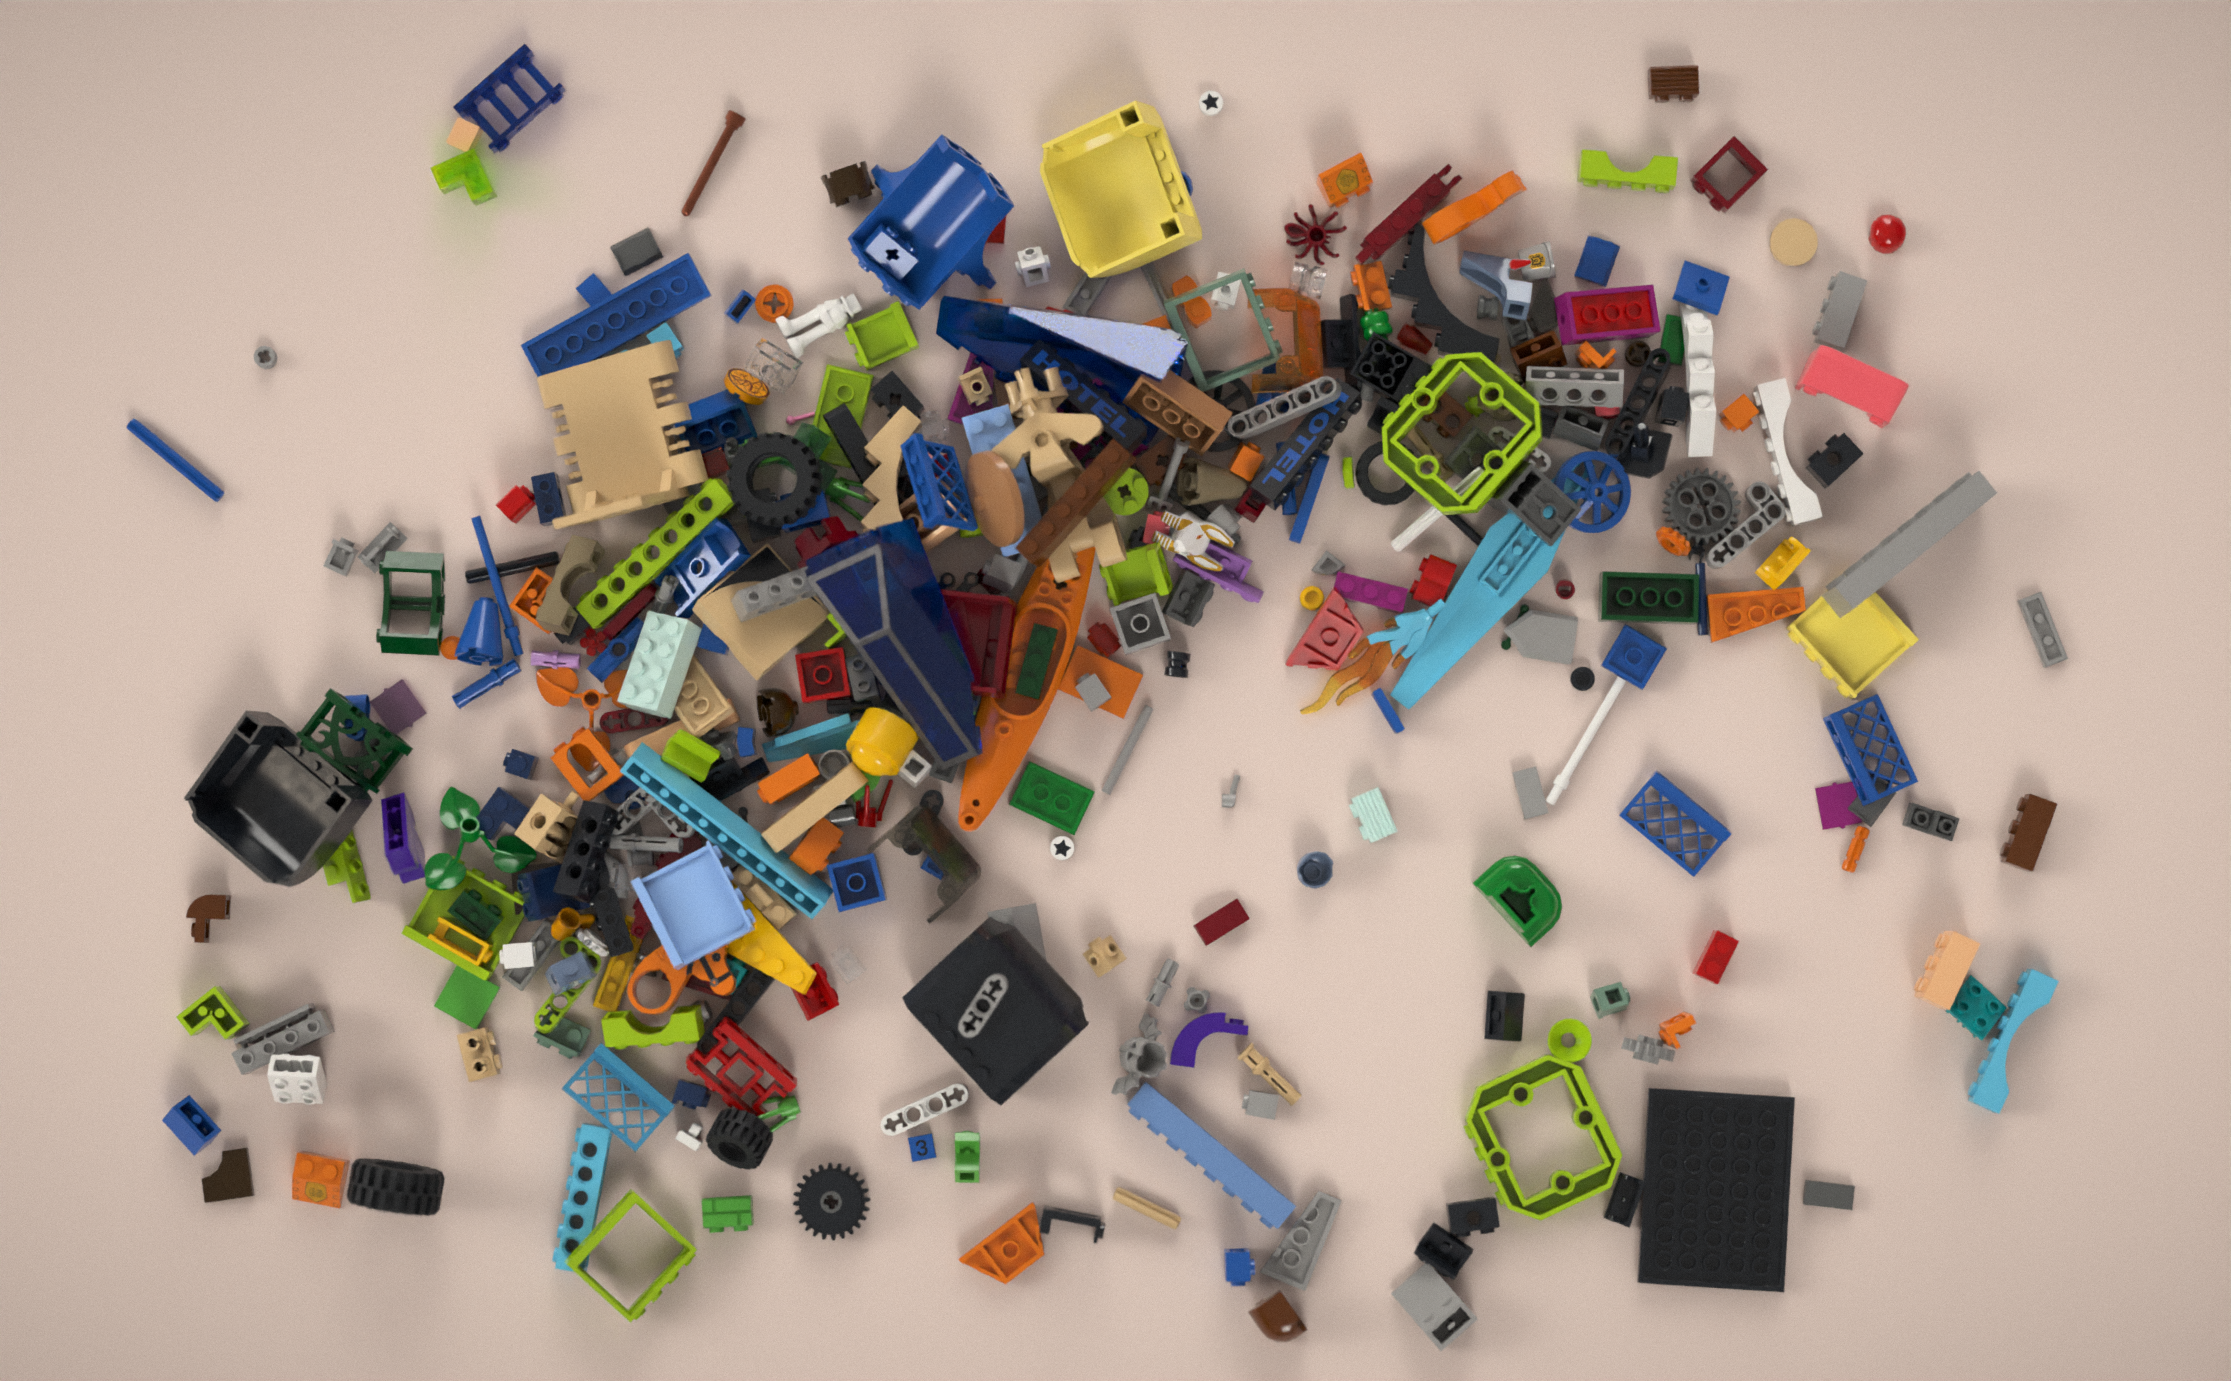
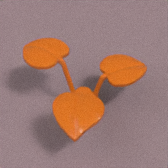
M558 667V669L537 670V686L545 701L553 706L563 707L568 704L570 696L581 698L584 709L589 711V728L592 727L594 729V711L600 708L601 699L612 697V702L615 706L629 709L617 701L628 670L615 671L604 681V687L608 694H600L594 689H589L579 694L573 693L577 690L579 682L575 672L569 668ZM593 730L592 732L609 752L610 739L608 735L603 731L594 732ZM577 743L570 748L573 758L586 771L591 772L601 765L584 744Z

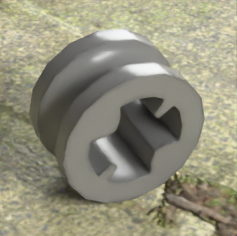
M261 346L254 353V361L261 368L270 369L275 366L277 355L270 347ZM268 351L271 360L269 362L265 360V363H262L260 355L262 353L266 355Z

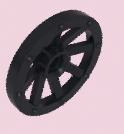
M1209 370L1203 373L1207 379L1225 371ZM1194 377L1190 378L1187 382L1198 389ZM1240 378L1228 382L1238 390L1223 400L1221 399L1223 384L1215 387L1212 399L1225 408L1241 396L1246 401L1247 410L1256 406L1252 392ZM1227 408L1229 411L1232 412V415L1230 417H1233L1237 414L1244 412ZM1227 421L1224 430L1231 439L1220 443L1213 442L1207 451L1222 452L1230 450L1244 440H1239L1230 434ZM1244 424L1243 428L1241 429V431H1240L1239 433H1241V432H1243V431L1245 430V427H1246L1245 424Z

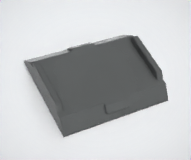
M649 227L610 247L625 277L663 258Z
M1876 778L1874 785L1878 794L1886 790L1887 784L1880 778ZM1896 792L1865 806L1862 805L1857 794V797L1847 809L1868 826L1872 827Z

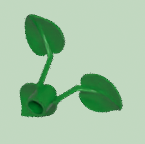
M450 787L442 799L439 815L442 824L446 828L454 830L460 827L461 838L454 859L447 853H438L429 858L425 865V885L430 889L440 891L458 886L466 876V867L458 862L464 843L475 842L479 837L491 852L495 853L493 857L495 866L506 873L522 870L536 859L537 854L529 844L515 836L500 837L497 840V848L493 847L484 835V831H480L479 821L476 819L480 813L478 803L472 797L458 791L454 787Z

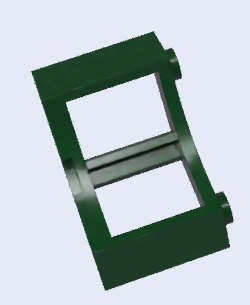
M386 551L385 558L380 561L379 573L383 575L384 597L381 629H377L376 642L381 645V653L439 656L443 636V628H441L442 615H445V594H443V581L445 582L444 553ZM392 572L431 573L432 597L392 595ZM391 609L431 611L429 633H389Z

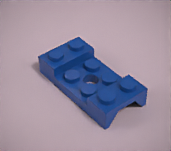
M716 517L654 581L661 587L663 578L668 575V579L669 575L678 579L679 583L673 593L674 601L678 606L675 614L677 617L690 618L694 614L692 609L697 600L711 590L729 571H736L751 555L728 519ZM699 562H701V563H702V570H701V572L698 574V572H697L698 566H697V565H698Z

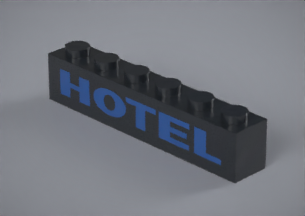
M1039 339L1020 358L1021 369L1029 368L1031 377L1049 391L1043 372L1049 368L1058 367L1063 387H1066L1069 395L1062 403L1075 414L1097 416L1103 423L1101 436L1109 443L1113 439L1120 442L1130 453H1133L1147 438L1145 423L1138 417L1134 419L1128 414V409L1122 403L1118 402L1116 404L1110 399V394L1104 388L1100 387L1098 389L1086 373H1079L1075 369V365L1068 358H1061L1057 354V350L1050 343L1045 344Z
M1336 379L1342 390L1340 397L1331 403L1310 411L1250 485L1252 496L1273 510L1287 502L1290 492L1294 487H1298L1302 483L1304 474L1308 469H1313L1316 466L1321 453L1331 447L1333 438L1338 432L1342 433L1349 418L1360 411L1362 407L1361 392L1341 379ZM1333 384L1324 394H1329L1332 392Z

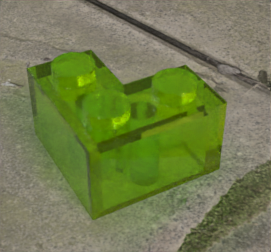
M474 148L430 168L443 194L465 186L475 206L498 197L482 160Z

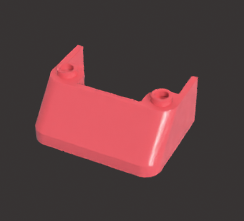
M1820 345L1810 354L1795 389L1800 390L1803 387V391L1812 396H1816L1817 393H1825L1867 412L1866 415L1870 417L1869 422L1883 428L1889 424L1909 385L1894 376L1833 348Z

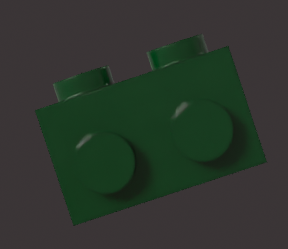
M466 887L447 911L486 941L504 919V916L501 915L502 910L493 903L488 905L482 900L483 896L473 888L469 890Z

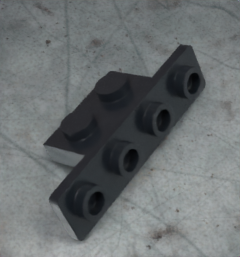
M1348 294L1340 297L1341 320L1325 319L1320 321L1323 369H1344L1345 383L1356 390H1360L1362 382L1350 375L1361 354L1358 340L1360 329L1357 325L1358 303L1355 294Z
M722 757L711 764L707 777L702 783L690 776L689 778L718 801L722 802L752 783L761 780L770 771L763 757L743 768L739 766L734 757L729 760H724Z
M604 859L602 870L595 884V891L589 903L591 908L596 910L598 916L595 918L598 930L603 932L610 956L616 957L633 951L634 946Z

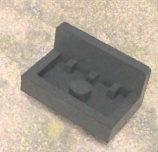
M1182 569L1162 613L1185 625L1195 627L1203 616V609L1206 603L1213 596L1215 584Z

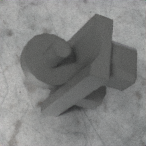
M713 727L699 738L701 741L719 750L724 760L732 759L738 752L733 744L737 737L734 731L720 734Z

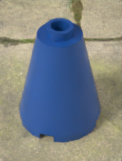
M481 597L479 600L474 601L455 650L454 656H458L457 659L459 661L481 666L482 662H489V666L503 663L498 604L494 603L492 598Z

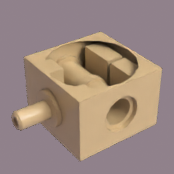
M571 791L563 804L540 794L514 834L535 850L562 864L578 818L572 807L580 797L579 794Z

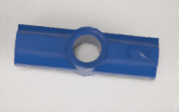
M636 617L587 667V670L601 683L623 661H626L635 650L644 622ZM617 644L626 646V652L622 656H616L613 653V649Z

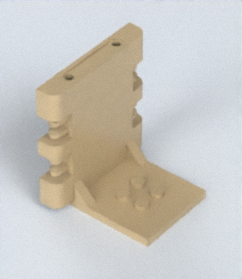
M671 340L652 343L536 377L544 408L551 409L563 405L564 409L553 412L552 417L558 419L566 416L568 423L556 427L557 433L570 431V434L553 439L557 456L576 453L575 457L565 459L564 461L565 465H573L578 462L580 471L571 472L568 476L569 479L583 478L581 482L566 486L573 514L553 519L554 529L606 520L690 496L688 486L708 480L700 449L678 454V449L690 446L689 441L686 440L675 444L673 435L684 433L686 431L685 426L671 429L673 424L692 419L688 402L665 406L666 402L676 400L677 396L676 393L662 396L661 388L673 385L672 379L658 381L659 377L679 372Z

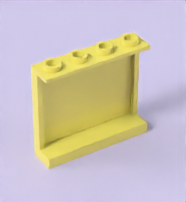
M1876 592L1841 618H1839L1826 600L1820 596L1806 611L1786 627L1789 631L1788 637L1795 644L1800 643L1805 648L1804 654L1812 662L1816 661L1822 667L1820 669L1821 673L1828 680L1833 679L1838 685L1836 689L1843 697H1849L1850 699L1857 697L1861 690L1905 650L1919 640Z

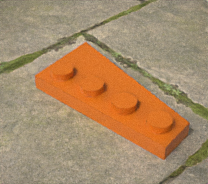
M1804 587L1706 595L1710 643L1806 611Z

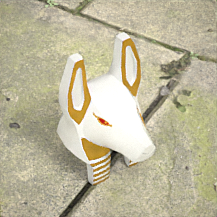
M1165 510L1160 520L1170 526L1171 537L1156 530L1152 536V541L1155 543L1160 542L1161 547L1185 556L1193 564L1203 569L1222 571L1224 566L1210 557L1205 551L1211 539L1229 547H1233L1235 541L1222 528L1214 523L1203 521L1190 510L1178 515Z

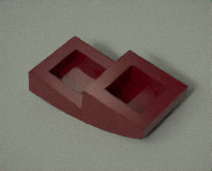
M1235 899L1193 926L1205 946L1250 918L1239 900Z

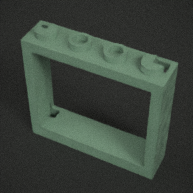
M1244 268L1164 301V306L1198 389L1202 392L1281 361L1279 354L1283 353L1279 340H1273L1270 332L1274 331L1273 325L1269 317L1264 318L1261 311L1265 308L1260 295L1255 296L1252 287H1255L1256 283L1252 274H1246ZM1241 279L1270 353L1206 379L1176 305Z

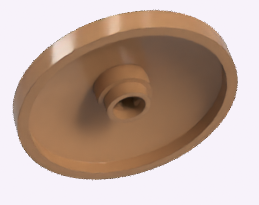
M988 450L976 453L970 457L967 463L965 486L977 525L982 534L995 546L1006 547L1015 544L1021 538L1024 529V506L1017 481L1009 466L998 454Z

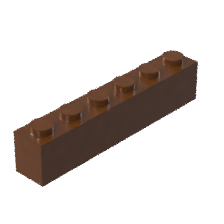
M1113 439L1015 549L1031 564L1040 567L1131 467L1137 458L1120 442Z

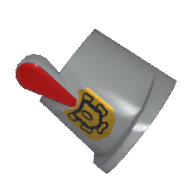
M1550 241L1518 250L1519 259H1512L1509 262V268L1512 271L1521 269L1523 281L1556 278Z

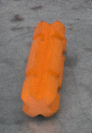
M1862 826L1856 828L1855 838H1852L1846 854L1847 859H1844L1842 864L1843 870L1850 873L1855 872L1857 867L1856 861L1860 859L1866 843L1864 840L1868 838L1870 833L1869 829Z

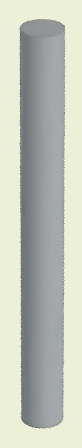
M1147 705L1144 706L1102 789L1103 792L1111 794L1153 708Z

